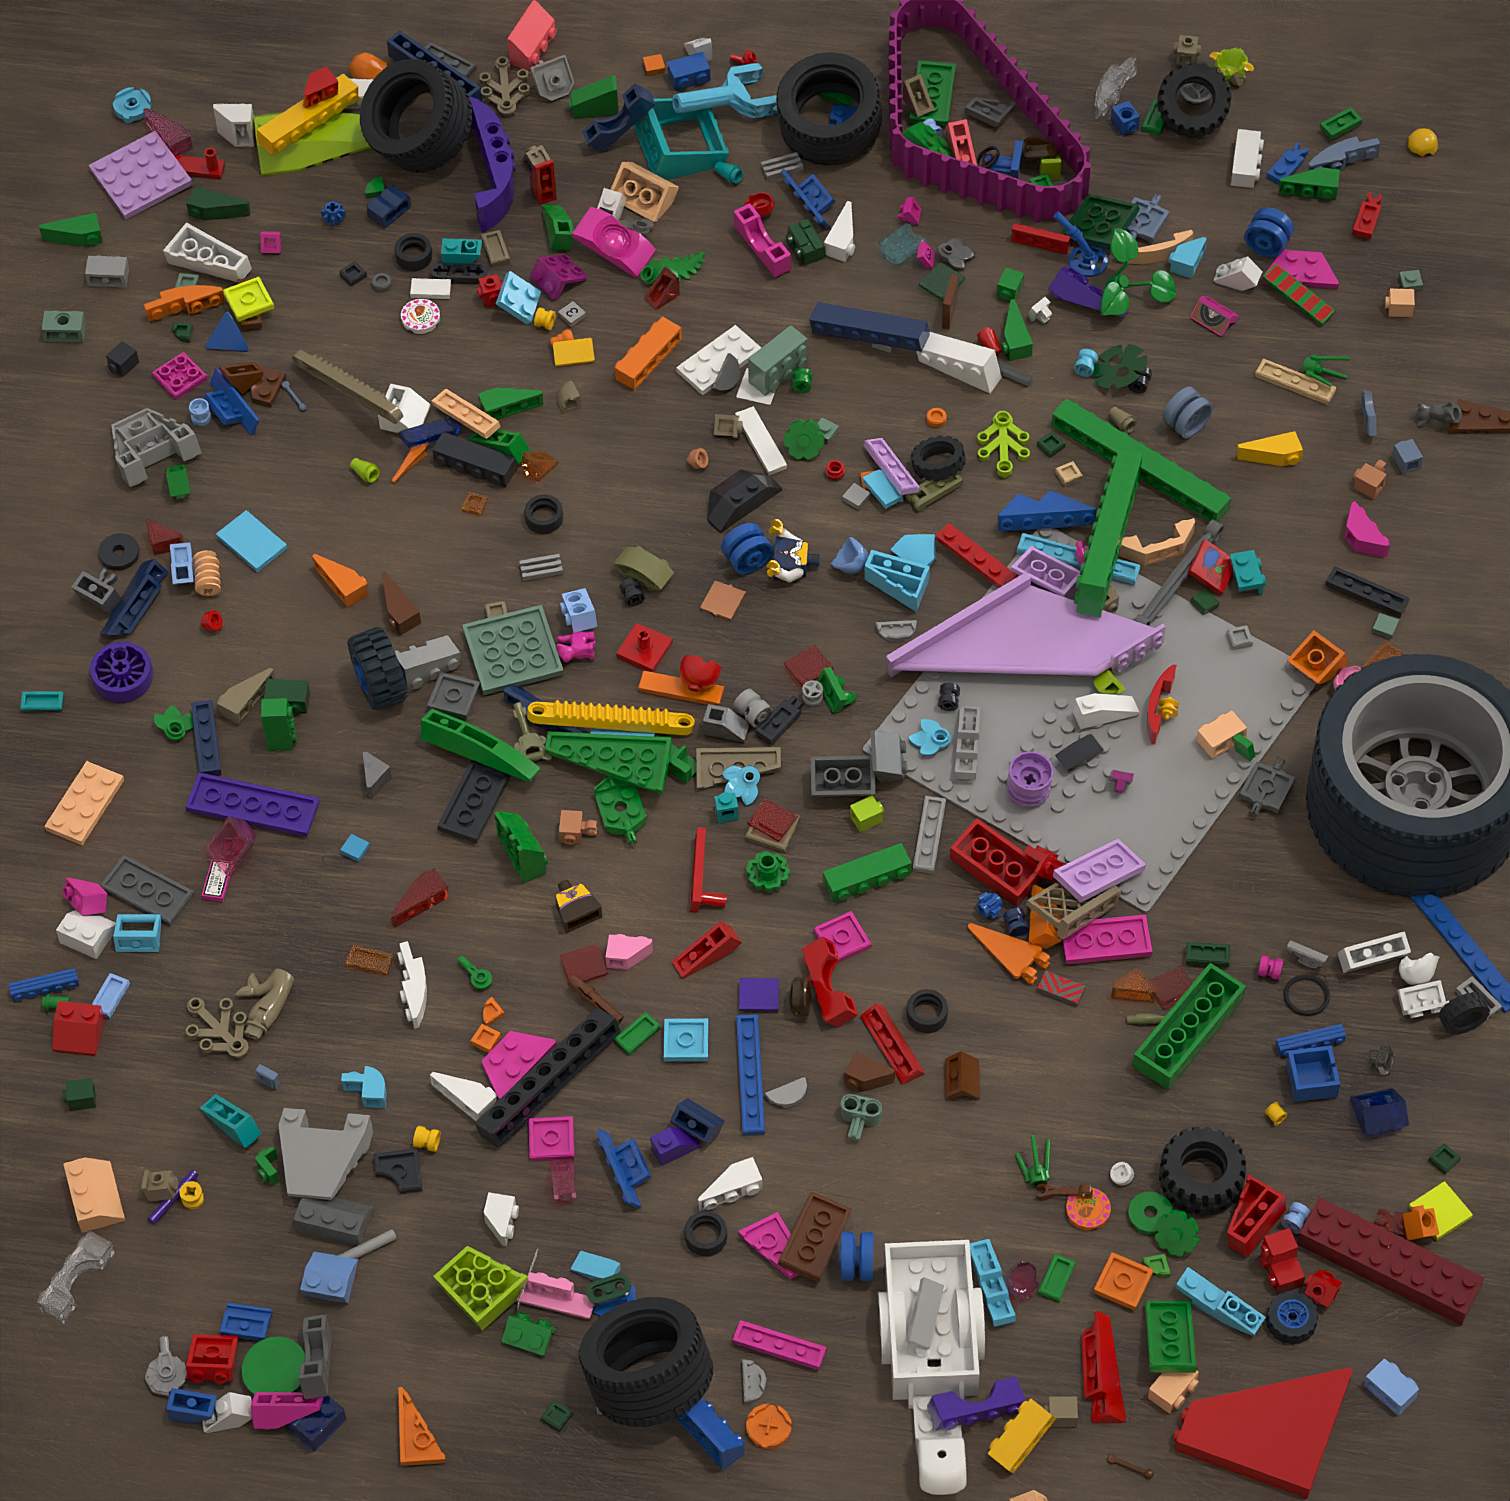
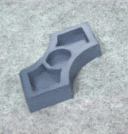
M1362 390L1361 411L1364 416L1365 432L1369 436H1377L1372 392Z

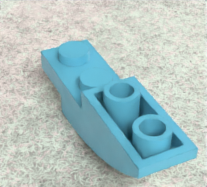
M1187 1267L1174 1286L1192 1299L1191 1304L1222 1323L1246 1334L1254 1336L1266 1318L1230 1291L1223 1292L1189 1267Z

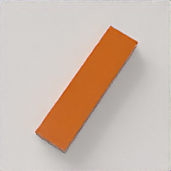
M643 671L638 687L639 692L720 706L724 693V686L714 685L707 690L701 689L700 692H694L689 690V686L679 677Z

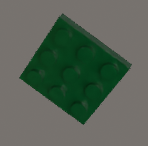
M1088 194L1069 222L1082 232V236L1089 245L1110 249L1113 229L1126 230L1140 211V208L1135 203ZM1065 229L1061 231V234L1069 236Z

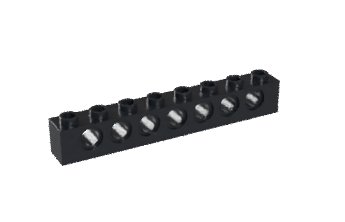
M596 1008L475 1122L480 1136L499 1148L621 1033L616 1019L603 1010Z

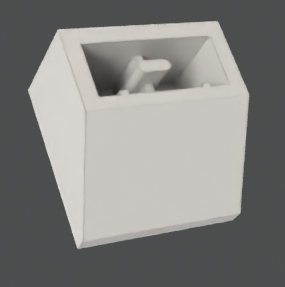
M213 104L218 133L235 147H254L256 131L252 104Z
M390 384L386 398L402 411L404 417L397 424H394L378 415L380 429L418 437L430 409V404L411 388Z

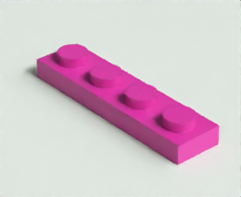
M740 1320L733 1338V1344L818 1371L827 1351L825 1346Z

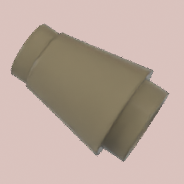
M1113 407L1108 413V416L1121 432L1129 434L1135 430L1137 421L1133 415L1117 407Z

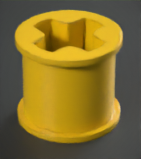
M1278 1102L1271 1104L1264 1112L1274 1122L1275 1126L1282 1123L1288 1116V1113L1279 1106Z

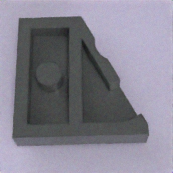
M974 97L965 107L964 113L998 128L1015 110L1016 103L1010 102V105L998 104L999 100H986Z

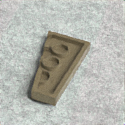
M781 747L696 748L697 791L728 783L729 781L724 778L722 773L731 766L740 768L753 766L759 771L760 775L781 770ZM746 773V776H745V777H746V778L753 777V774H752V773Z

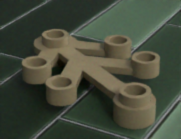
M502 56L495 62L496 71L500 73L501 85L493 81L489 73H481L479 76L480 83L488 86L481 89V95L483 99L497 105L498 112L502 116L510 117L516 111V104L524 96L530 94V86L523 83L529 79V74L526 69H520L517 72V77L508 84L507 73L510 71L511 65L509 59ZM518 87L519 92L510 98V94ZM492 89L501 94L502 99L493 95Z
M194 997L189 1000L187 1004L189 1014L193 1017H201L212 1029H199L198 1026L192 1024L186 1028L187 1037L191 1040L205 1038L199 1044L203 1053L228 1052L233 1058H243L249 1050L248 1042L243 1039L244 1026L247 1022L246 1014L237 1012L234 1015L233 1019L236 1029L233 1037L229 1033L230 1013L233 1010L231 999L224 998L219 1003L222 1011L220 1023L206 1010L204 1001L201 998ZM224 1004H230L229 1007H223ZM240 1017L244 1018L242 1021H237ZM191 1030L196 1031L194 1034L189 1033ZM208 1038H222L226 1043H212ZM205 1044L210 1045L208 1048L203 1047ZM237 1045H241L238 1049L234 1048Z

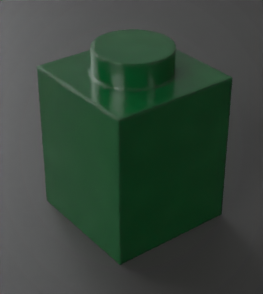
M92 1078L66 1081V1090H62L63 1102L68 1103L70 1111L96 1108V1093Z

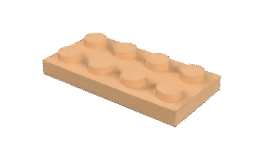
M86 761L44 826L45 830L83 846L124 782V777Z

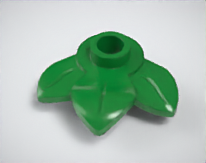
M171 705L164 715L154 714V724L157 728L164 731L168 739L178 741L184 737L186 731L194 727L193 714L188 713L182 716L178 709Z

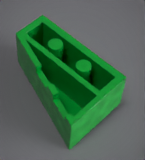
M287 698L262 699L261 719L268 751L293 750V742H297V730L295 729L292 706H290Z

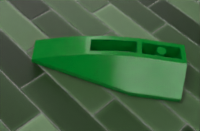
M431 709L421 719L420 739L527 782H531L540 772V767L522 753L474 725Z

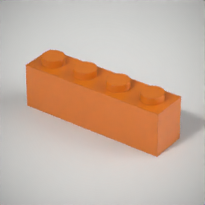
M663 316L658 322H654L650 330L640 337L638 343L628 350L626 356L616 363L614 367L615 380L635 391L682 340L681 327Z

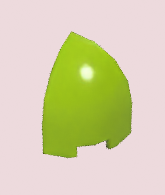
M1110 669L1094 678V686L1103 694H1120L1126 690Z

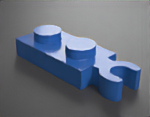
M1296 143L1294 151L1288 149L1267 172L1266 178L1279 184L1280 178L1293 175L1304 163V158L1308 155L1309 148L1306 147L1304 150H1299L1300 143Z

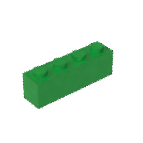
M902 843L823 871V884L833 903L844 901L858 893L863 894L877 886L882 887L896 879L906 878L912 872V862Z

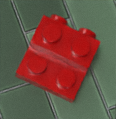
M193 1334L186 1363L187 1379L195 1383H201L204 1380H214L218 1384L233 1381L239 1344L238 1336Z

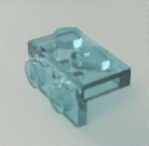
M906 223L881 239L879 246L883 258L898 264L913 253L918 252L919 243L926 242L924 237L914 234L911 225Z

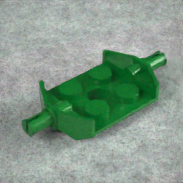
M606 775L607 777L594 787V795L606 832L613 835H624L627 837L629 845H632V841L635 845L637 843L635 831L641 829L647 822V814L644 812L636 785ZM622 805L626 807V810L619 812L615 808Z

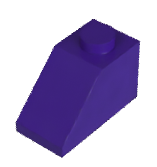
M669 1127L650 1137L651 1150L661 1167L701 1147L697 1138L677 1127Z

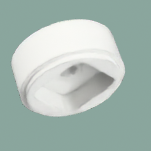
M1119 1162L1112 1167L1110 1176L1117 1185L1125 1186L1133 1180L1134 1171L1127 1163Z

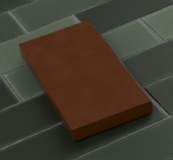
M810 1192L778 1265L820 1282L852 1209Z

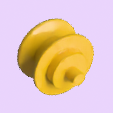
M1172 697L1159 700L1158 705L1160 707L1157 709L1159 715L1166 720L1175 718L1178 715V701L1172 699Z

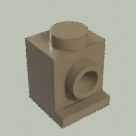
M145 1170L141 1189L149 1202L174 1199L175 1191L178 1189V1179L171 1170L152 1173L149 1170Z

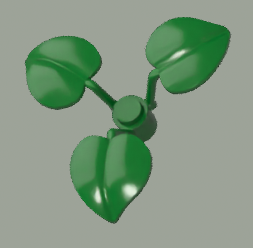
M1119 228L1113 229L1110 244L1111 254L1116 261L1125 262V264L1115 272L1114 277L1108 278L1101 301V315H1121L1128 310L1129 298L1123 292L1128 287L1150 285V295L1154 300L1158 302L1173 300L1176 297L1177 291L1174 280L1168 272L1163 270L1156 271L1152 275V282L1129 283L1128 278L1121 274L1129 265V260L1137 258L1138 245L1135 238L1127 231Z

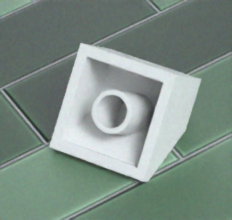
M77 910L66 914L56 932L61 944L97 959L113 936L116 923L98 914L82 916Z

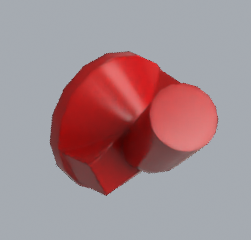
M747 49L743 57L732 53L730 61L748 65L756 63L757 57L754 52Z

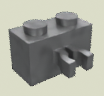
M104 568L100 573L99 579L82 571L71 588L79 598L111 615L122 600L115 588L111 587L118 577L112 573L110 578L106 579L109 572Z

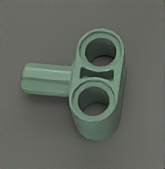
M853 1094L845 1095L842 1098L841 1117L845 1121L851 1122L848 1138L852 1139V1141L860 1140L864 1125L874 1127L880 1124L882 1120V1105L878 1100ZM849 1106H851V1107H854L855 1109H853V1110H848V1109H846V1108L849 1107ZM874 1111L876 1112V1114L871 1115L868 1114V1112Z

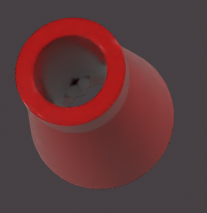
M986 327L977 333V341L983 347L995 350L996 357L1002 353L994 330Z

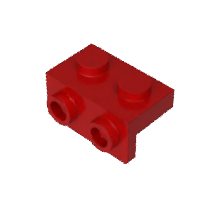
M1027 845L1024 853L1040 861L1034 873L1055 883L1058 882L1053 877L1054 870L1066 865V863L1058 860L1059 855L1039 845L1036 848Z

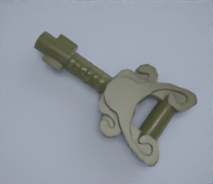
M521 702L514 704L515 710H513L515 719H518L523 734L518 739V743H515L514 749L532 762L540 759L545 762H552V756L545 752L546 738L544 736L538 737L537 733H530L526 720V708L522 707ZM532 748L539 749V751L535 753H531L528 755H526L525 753L526 751Z

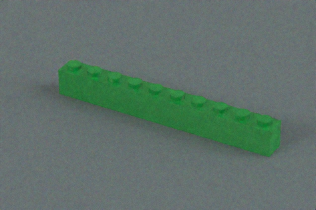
M1066 398L1052 413L1051 426L1112 462L1113 455L1117 456L1119 448L1142 452L1140 480L1209 522L1211 520L1219 522L1229 511L1231 497L1225 492L1212 487L1210 483L1199 479L1192 472L1184 470L1175 462L1169 461L1160 453L1149 449L1142 442L1136 441L1127 433L1113 427L1109 422H1105L1096 417L1094 413L1081 408L1077 403Z

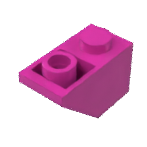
M66 878L63 896L82 916L106 912L107 892L99 884Z

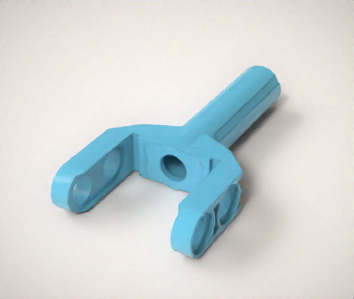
M759 63L731 67L721 87L675 94L672 98V105L676 113L730 105L740 114L750 118H759L778 114L777 106L774 107L777 105V95L750 99L751 96L743 84L754 83L764 75L762 66Z

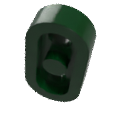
M614 1274L590 1283L586 1289V1295L592 1304L602 1305L627 1296L631 1291V1282L624 1274ZM618 1284H624V1288L622 1290H617L616 1286ZM602 1291V1296L595 1297L594 1295L595 1292Z

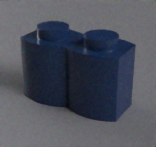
M394 185L385 188L380 196L368 202L367 215L381 226L387 227L411 207L410 196Z

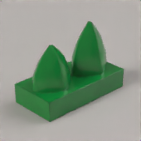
M831 667L823 668L817 681L823 687V695L832 713H840L843 706L852 703L857 698V695L842 690L841 687L846 680L835 675Z

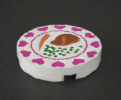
M416 299L408 302L403 307L401 321L408 331L411 330L416 334L428 333L433 331L436 325L439 324L440 311L432 301Z

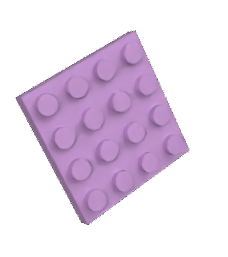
M156 131L89 165L90 171L125 220L193 185L191 178Z

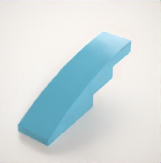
M990 1239L970 1243L971 1260L994 1327L1015 1322L1016 1315L1009 1300V1292L1003 1280L1002 1270Z

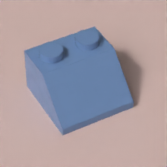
M313 1252L304 1271L300 1288L301 1292L307 1297L348 1304L358 1259Z

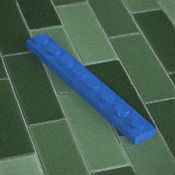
M1429 894L1411 897L1410 895L1409 897L1480 984L1502 1005V1011L1504 1013L1510 1011V984L1438 896Z

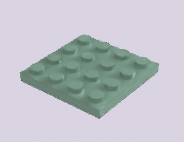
M542 605L462 625L483 695L502 691L510 686L518 687L564 675Z

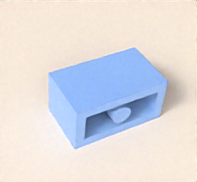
M1385 1358L1366 1376L1364 1386L1398 1416L1417 1398L1419 1391L1413 1379L1405 1377L1394 1363H1389Z

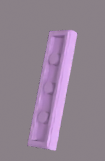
M883 438L865 440V449L899 494L918 493V484Z

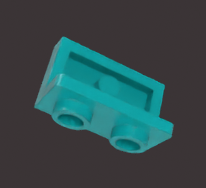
M1254 550L1230 554L1238 591L1257 589L1258 594H1263V586H1266L1265 575L1260 573L1262 568L1260 557L1256 558Z

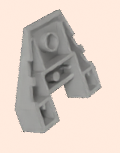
M148 408L111 425L116 462L122 478L129 487L138 485L148 479L145 467L177 453L183 461H186L202 453L196 435L188 425L184 423L181 425L177 424L176 420L172 418L168 420L164 418L163 414Z
M284 1108L279 1122V1133L288 1196L332 1200L346 1181L347 1174L351 1169L354 1170L358 1159L362 1154L365 1155L369 1149L373 1135L370 1115L348 1113L344 1129L341 1131L309 1128L305 1110Z

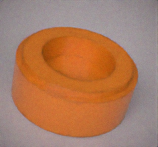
M932 408L927 412V423L929 426L940 428L945 425L947 415L943 409Z

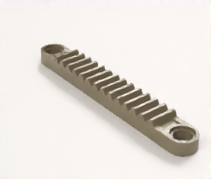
M299 349L292 356L293 361L299 368L390 422L397 424L404 417L402 411L388 401L385 394L375 391L373 387L370 388L368 384L365 385L363 381L360 382L353 375L349 376L347 372L344 373L342 369L339 370L337 366L334 367L332 363L329 364L327 360L324 361L317 354L311 356Z

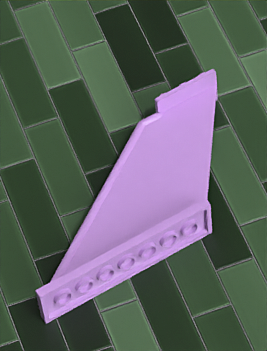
M1025 572L886 656L887 673L891 678L902 671L1097 676L1109 668L1113 673L1116 671L1121 672L1132 661L1141 660L1146 655L1145 653L1150 650L1155 651L1159 649L1164 642L1166 627L1164 624L1153 628L1104 610L1101 618L1076 613L1077 604H1074V600L1031 586V578Z

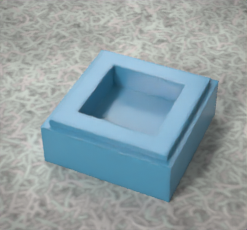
M351 834L340 849L342 855L359 862L369 849L370 843Z

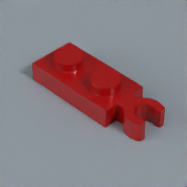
M1372 192L1368 193L1367 202H1362L1352 235L1368 239L1372 238L1381 212V194H1379L1377 199L1371 198Z

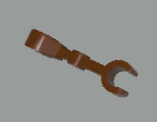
M1044 1183L1037 1185L1039 1191L1046 1190L1043 1194H1036L1037 1198L1041 1201L1055 1196H1079L1085 1199L1092 1198L1093 1190L1089 1184H1081L1079 1187L1062 1186L1057 1188Z

